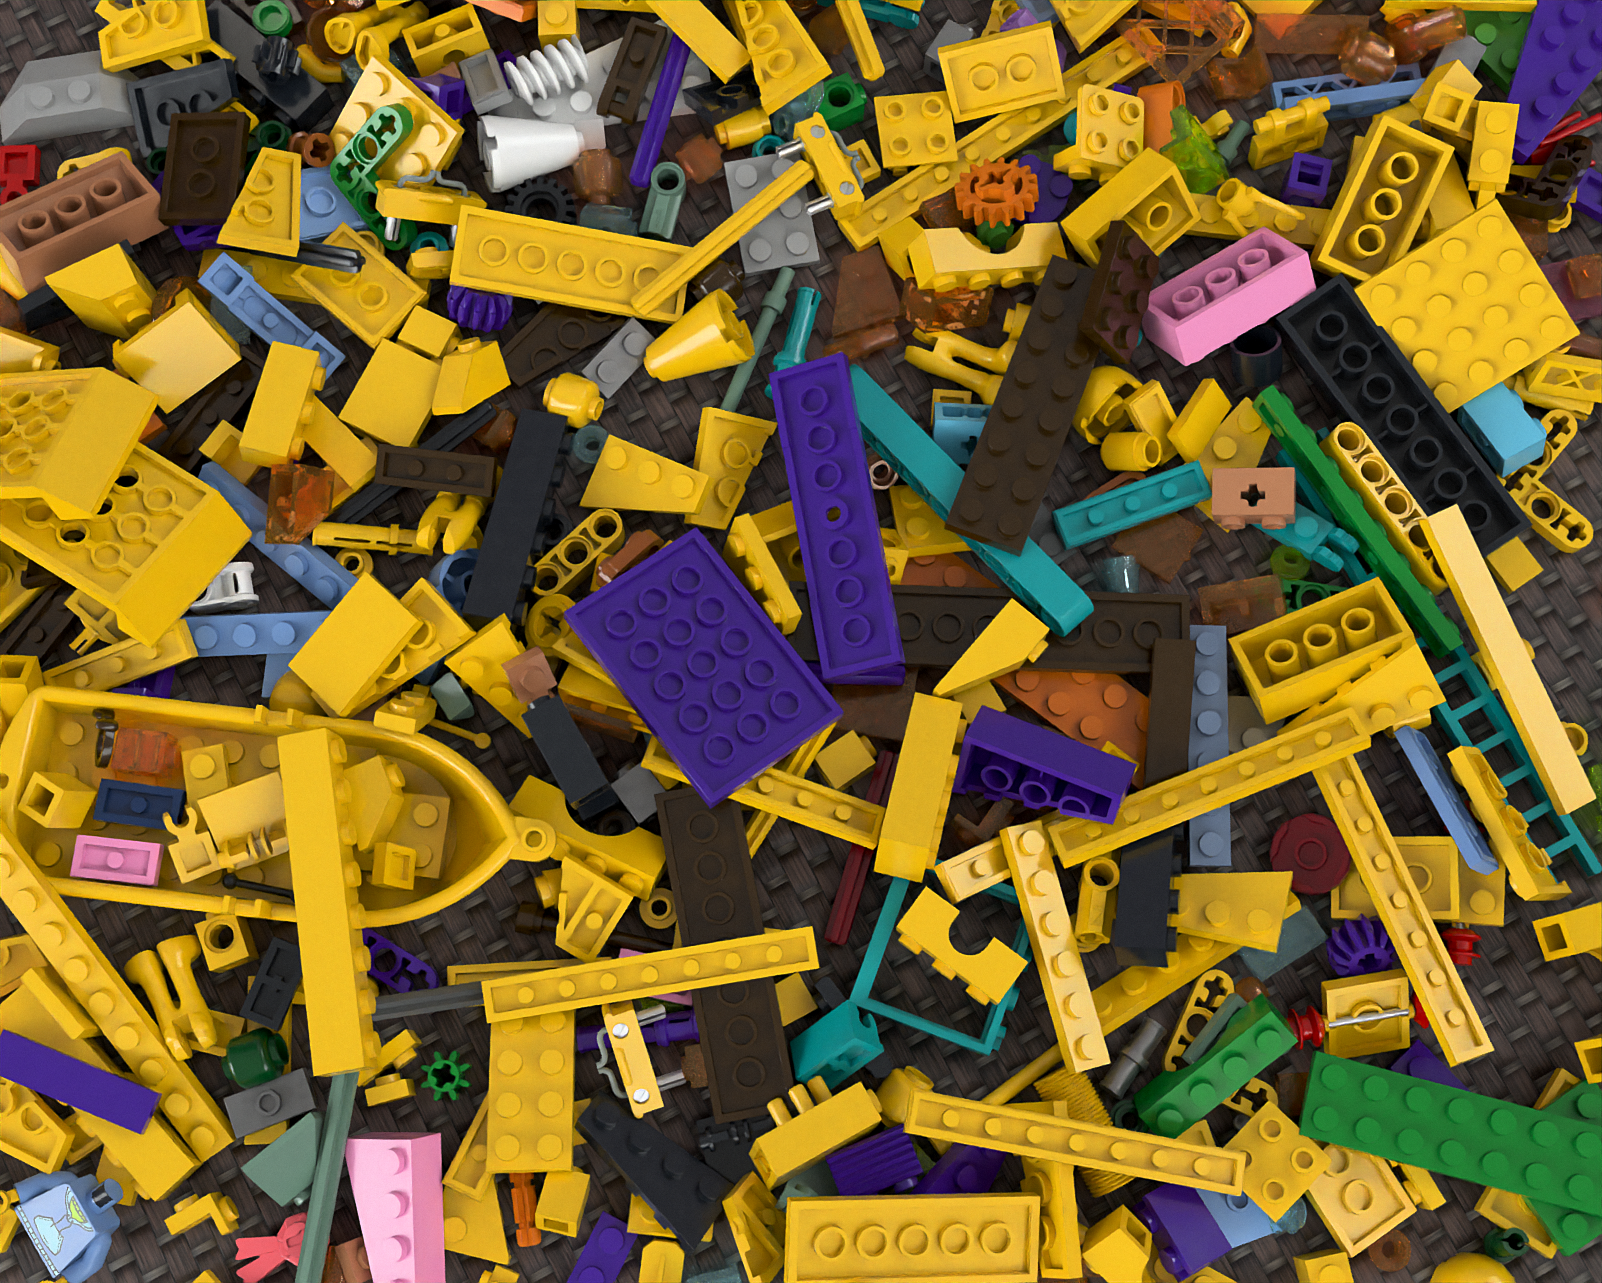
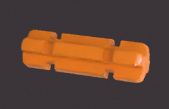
M534 1172L509 1173L510 1183L514 1182V1188L511 1189L515 1223H519V1229L516 1230L517 1244L519 1247L538 1245L542 1239L541 1230L536 1228L535 1223L537 1197L535 1185H531V1179H534Z

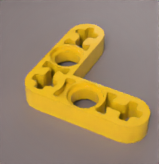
M1555 409L1547 413L1540 422L1547 434L1552 430L1553 424L1556 422L1561 423L1563 427L1560 433L1550 442L1546 440L1541 465L1527 464L1518 469L1523 475L1514 484V489L1510 492L1508 491V493L1533 524L1530 526L1559 550L1565 553H1575L1591 542L1593 538L1591 523L1538 480L1577 432L1578 424L1575 417L1566 410ZM1517 470L1503 478H1501L1497 472L1495 473V476L1499 479L1502 485L1505 486V480H1508L1511 476H1513L1517 472ZM1534 500H1543L1549 505L1551 509L1549 518H1539L1533 513L1532 502ZM1560 515L1563 516L1564 519L1558 522L1559 525L1555 528L1550 526ZM1575 527L1578 530L1577 538L1570 541L1566 537L1569 533L1568 529Z
M1217 969L1208 970L1200 974L1195 980L1161 1060L1162 1071H1176V1065L1171 1063V1059L1173 1056L1181 1057L1186 1048V1045L1178 1044L1180 1037L1190 1044L1194 1041L1195 1037L1189 1034L1186 1026L1189 1017L1193 1014H1200L1209 1021L1214 1015L1206 1008L1194 1006L1196 999L1200 1003H1204L1208 997L1209 990L1204 987L1205 981L1211 982L1218 978L1220 980L1219 987L1224 990L1223 995H1216L1212 998L1209 1005L1211 1008L1218 1009L1230 993H1234L1233 981L1224 971ZM1253 1077L1240 1088L1248 1093H1257L1261 1089L1263 1091L1262 1098L1265 1101L1271 1100L1276 1106L1278 1105L1277 1093L1273 1087L1264 1081ZM1238 1090L1220 1103L1249 1118H1252L1262 1108L1258 1107L1254 1112L1251 1110L1253 1103L1242 1096H1237L1236 1103H1233L1231 1099Z

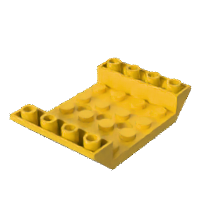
M103 367L0 374V499L43 497L60 520L95 519L160 401L156 393Z
M138 441L118 475V478L128 475L133 476L138 480L137 483L130 487H122L114 482L103 502L110 505L112 509L106 514L96 515L95 519L60 520L43 497L0 499V540L116 612L118 629L150 649H153L252 537L251 530L219 491ZM77 530L86 535L82 541L77 543H69L62 539L63 535L69 531Z

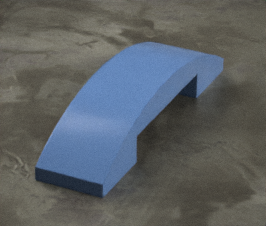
M224 251L197 281L222 306L270 347L272 341H277L318 351L322 367L326 368L325 381L346 357L317 331L311 330L256 283L254 277Z

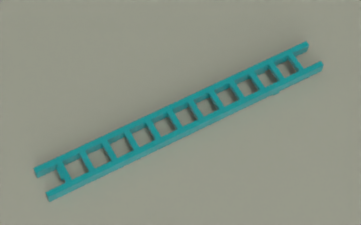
M1326 427L1316 432L1317 445L1330 434ZM1284 449L1279 451L1275 458L1281 468H1295L1296 492L1305 507L1335 525V528H1338L1332 519L1333 516L1330 511L1325 508L1316 492ZM1328 542L1333 552L1344 561L1343 568L1354 586L1377 577L1374 572L1367 575L1353 553H1347ZM1396 604V606L1398 607V609H1399V611L1401 612V614L1404 613V612L1401 610V608L1398 606V604ZM1422 637L1415 639L1420 649L1427 645ZM1461 644L1448 653L1454 664L1435 674L1434 677L1439 685L1461 673L1476 699L1454 711H1451L1445 701L1432 707V712L1455 749L1459 746L1476 747L1483 753L1504 742L1519 768L1500 778V782L1505 788L1526 777L1533 788L1531 790L1541 803L1522 813V816L1528 823L1548 812L1563 836L1561 840L1545 848L1548 856L1551 858L1570 848L1588 877L1600 873L1602 866L1570 815H1557L1520 735ZM1482 707L1498 733L1473 746L1458 720ZM1504 798L1503 801L1505 802V804L1510 805L1507 799ZM1526 833L1525 835L1527 836L1529 841L1533 843L1528 833ZM1547 866L1549 872L1558 884V881L1556 880L1555 876L1551 872L1550 868Z

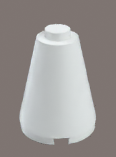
M490 115L479 116L480 121H477L480 160H484L485 167L489 171L483 172V176L490 193H500L518 184L525 183L524 180L530 178L533 180L537 176H544L575 164L579 161V154H584L585 151L582 132L575 131L573 124Z

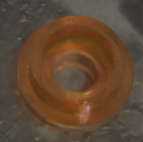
M1391 1229L1368 1246V1255L1372 1263L1379 1269L1395 1272L1404 1268L1409 1262L1411 1245L1402 1232ZM1390 1241L1394 1245L1395 1250L1391 1257L1386 1258L1382 1253V1246L1385 1242Z

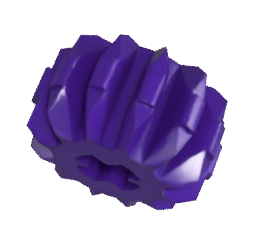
M451 285V289L448 290L446 302L448 303L449 318L453 321H458L459 326L470 327L473 331L479 329L488 333L491 329L502 330L503 326L508 324L513 310V296L455 285Z
M1361 913L1354 921H1349L1345 918V925L1333 927L1332 937L1325 940L1329 957L1328 961L1332 969L1336 970L1337 974L1343 978L1393 970L1392 962L1399 958L1382 920L1377 915L1368 919Z

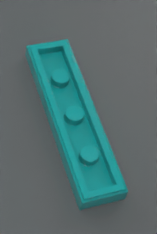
M1199 460L1052 511L1051 518L1066 551L1210 500L1212 498V491Z

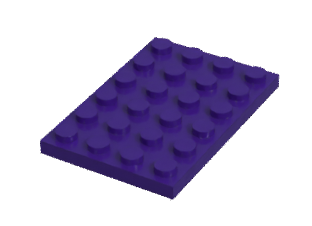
M697 527L564 611L566 622L710 809L841 719L844 714L842 708Z

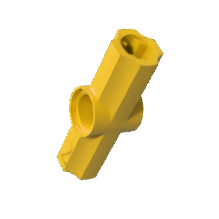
M1122 846L1083 862L1082 875L1078 883L1079 897L1074 927V936L1081 940L1082 943L1098 945L1110 942L1116 889L1120 879L1119 865ZM1090 877H1103L1108 885H1096Z

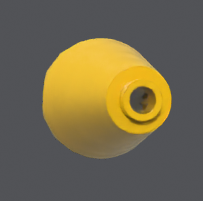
M719 288L710 292L646 348V357L643 358V362L652 378L658 377L662 382L746 363L752 359L751 356L755 355V347L745 320L739 322L732 312L738 309V307L724 290Z

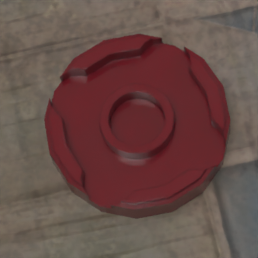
M1309 813L1295 817L1292 820L1289 819L1279 827L1272 837L1269 851L1272 868L1275 872L1293 871L1291 889L1297 893L1310 896L1329 893L1340 886L1351 871L1353 858L1336 822L1327 816Z

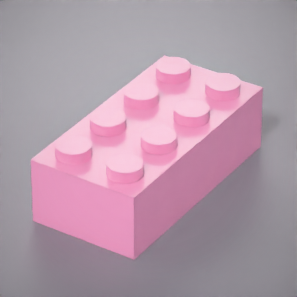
M1263 226L1150 291L1148 309L1144 313L1141 322L1146 338L1184 366L1200 361L1205 355L1224 344L1233 342L1241 334L1267 322L1272 316L1295 305L1316 290L1308 252Z

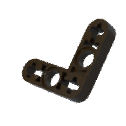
M1569 135L1561 139L1556 144L1536 179L1509 173V180L1505 190H1513L1517 193L1509 196L1499 193L1495 194V198L1503 210L1507 213L1537 220H1552L1558 217L1563 212L1590 166L1593 151L1592 141L1582 135ZM1573 155L1572 161L1567 159V157H1571ZM1464 166L1459 169L1468 190V182H1466L1468 166ZM1559 174L1566 175L1569 178L1557 180L1551 178V176ZM1468 190L1471 201L1475 205L1476 191Z

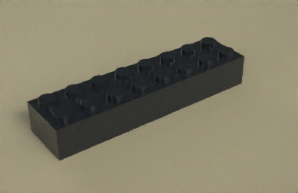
M1342 273L1276 317L1273 328L1280 333L1282 343L1342 423L1352 422L1363 429L1428 517L1457 504L1483 559L1533 525L1382 326L1376 325L1353 287Z

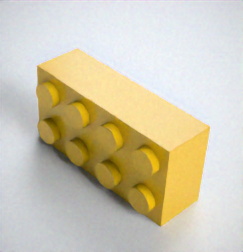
M1385 115L1374 121L1367 131L1310 256L1311 268L1332 278L1342 273L1350 285L1356 287L1406 255L1455 147Z
M1376 577L1229 638L1228 642L1235 667L1265 724L1268 725L1307 709L1317 702L1321 703L1333 698L1337 694L1336 689L1349 679L1352 682L1358 680L1371 670V663L1382 655L1386 658L1393 655L1402 648L1401 642L1412 634L1414 636V633L1380 578Z
M915 692L879 838L874 872L922 883L925 868L934 870L968 720L960 718L963 703Z

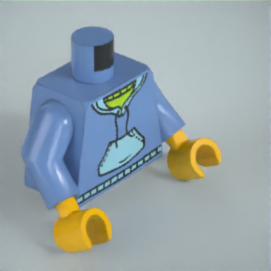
M54 1171L51 1174L41 1172L13 1184L14 1189L7 1192L0 1190V1196L3 1199L0 1215L8 1211L11 1203L18 1201L20 1205L15 1207L14 1210L52 1278L61 1276L56 1282L46 1280L40 1283H82L103 1267L112 1244L111 1235L120 1225V1219L112 1207L123 1198V1190L117 1181L108 1178L99 1184L96 1177L92 1174L78 1178L72 1171Z

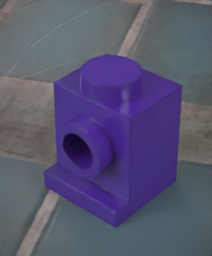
M440 73L421 78L407 77L453 120L462 118L465 80Z
M1295 152L1292 163L1283 178L1279 201L1288 205L1318 208L1326 196L1333 160Z

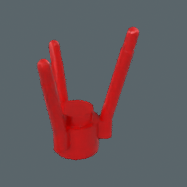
M1575 111L1569 116L1562 118L1523 165L1544 166L1558 140L1602 121V112L1566 128L1564 127L1581 117V112ZM1591 159L1589 167L1595 166V160Z

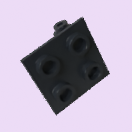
M771 1114L721 1124L715 1123L714 1116L696 1121L701 1149L704 1152L708 1167L734 1185L751 1171H754L764 1183L749 1152L757 1138L777 1128Z

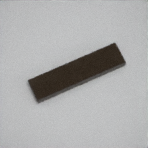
M1153 638L1143 790L1187 772L1196 651L1195 640Z

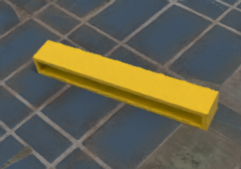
M327 728L277 737L313 1076L329 1077L378 1068L377 1057L381 1055V1042L378 1033L373 1031L372 1014L376 1012V999L373 990L368 988L367 971L371 969V956L368 947L363 944L362 929L366 927V913L363 905L358 901L357 887L361 885V871L358 863L353 858L352 845L356 844L357 834L353 821L349 820L347 806L352 801V791L349 781L344 779L343 763L347 761L346 745L338 734Z

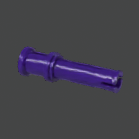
M692 1006L691 1010L666 1012V1018L640 1026L645 1043L657 1042L658 1046L669 1047L670 1042L695 1039L697 1043L700 1042L694 1006ZM605 1024L577 1026V1044L580 1053L600 1050L597 1035L602 1028L606 1027ZM606 1033L603 1036L606 1049L612 1048L609 1035Z

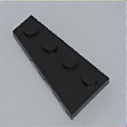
M600 1090L578 1118L574 1128L609 1167L614 1166L627 1181L626 1187L635 1197L639 1195L655 1212L653 1217L665 1230L669 1228L681 1241L679 1246L690 1257L724 1208L722 1201L735 1185L644 1120L636 1118L630 1110Z

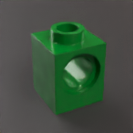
M848 72L807 90V108L811 116L813 117L814 112L822 114L829 130L839 132L863 121L864 105L867 104V97L859 82L854 84ZM841 100L847 103V105L835 107L831 103Z

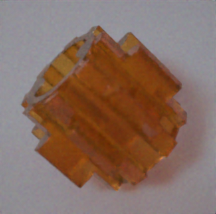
M702 133L691 138L674 154L679 160L678 165L683 169L686 181L693 178L697 184L703 183L712 177L724 164V161L720 158V154L723 152L721 147L713 137L707 140Z

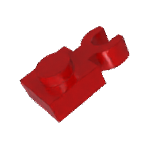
M36 145L0 146V186L6 187L0 194L1 205L29 193L28 186H39L41 151Z

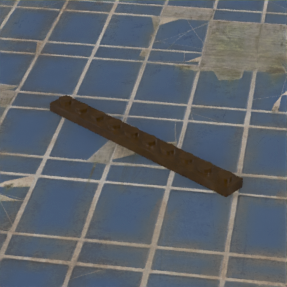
M244 346L240 348L241 360L213 381L156 452L193 476L207 460L198 450L223 419L234 426L254 400L266 362ZM63 579L61 582L51 584L2 644L0 655L37 656L40 667H42L80 619L78 615L64 604L77 588Z

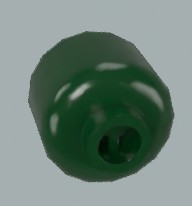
M261 1027L230 1039L226 1047V1056L222 1057L221 1063L224 1074L229 1080L234 1079L242 1088L250 1089L281 1077L284 1065L289 1062V1053L286 1043L279 1033H273L268 1028Z

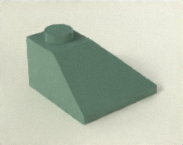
M326 1111L309 1112L241 1167L243 1172L281 1207L292 1205L294 1202L300 1207L310 1200Z

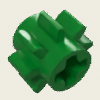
M440 1051L434 1052L436 1062L432 1066H421L423 1071L428 1072V1080L421 1084V1088L432 1087L435 1089V1101H440L445 1092H449L450 1098L453 1101L459 1100L457 1090L461 1086L472 1087V1083L465 1079V1072L473 1066L472 1064L461 1065L457 1061L460 1057V1052L453 1051L450 1054L449 1060H445L443 1054ZM451 1065L450 1073L456 1076L453 1083H445L442 1086L443 1078L438 1076L439 1070L448 1069Z

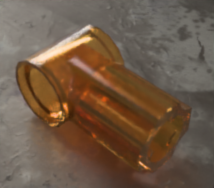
M1454 4L1416 17L1413 13L1403 14L1390 21L1385 26L1383 33L1398 62L1401 65H1408L1423 58L1431 49L1464 39L1468 30L1462 8H1458Z

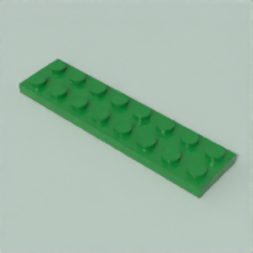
M1318 1051L1313 1052L1298 1123L1300 1128L1299 1135L1602 1217V1127Z

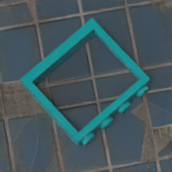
M936 859L935 866L944 861ZM925 868V873L938 877L935 870ZM894 876L849 1001L856 1003L859 1009L978 1054L990 1056L992 1049L999 1051L1007 1027L1000 1025L1005 1010L1013 1011L1020 992V988L1014 986L1015 981L997 1005L991 1003L979 1039L868 998L910 880ZM1000 882L979 892L1020 908L1015 887ZM1022 915L1010 949L1028 962L1022 972L1026 973L1033 950L1027 947L1030 939Z

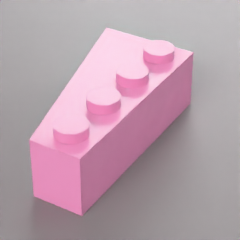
M370 1132L348 1137L345 1158L373 1283H446L443 1186L441 1183V1133Z

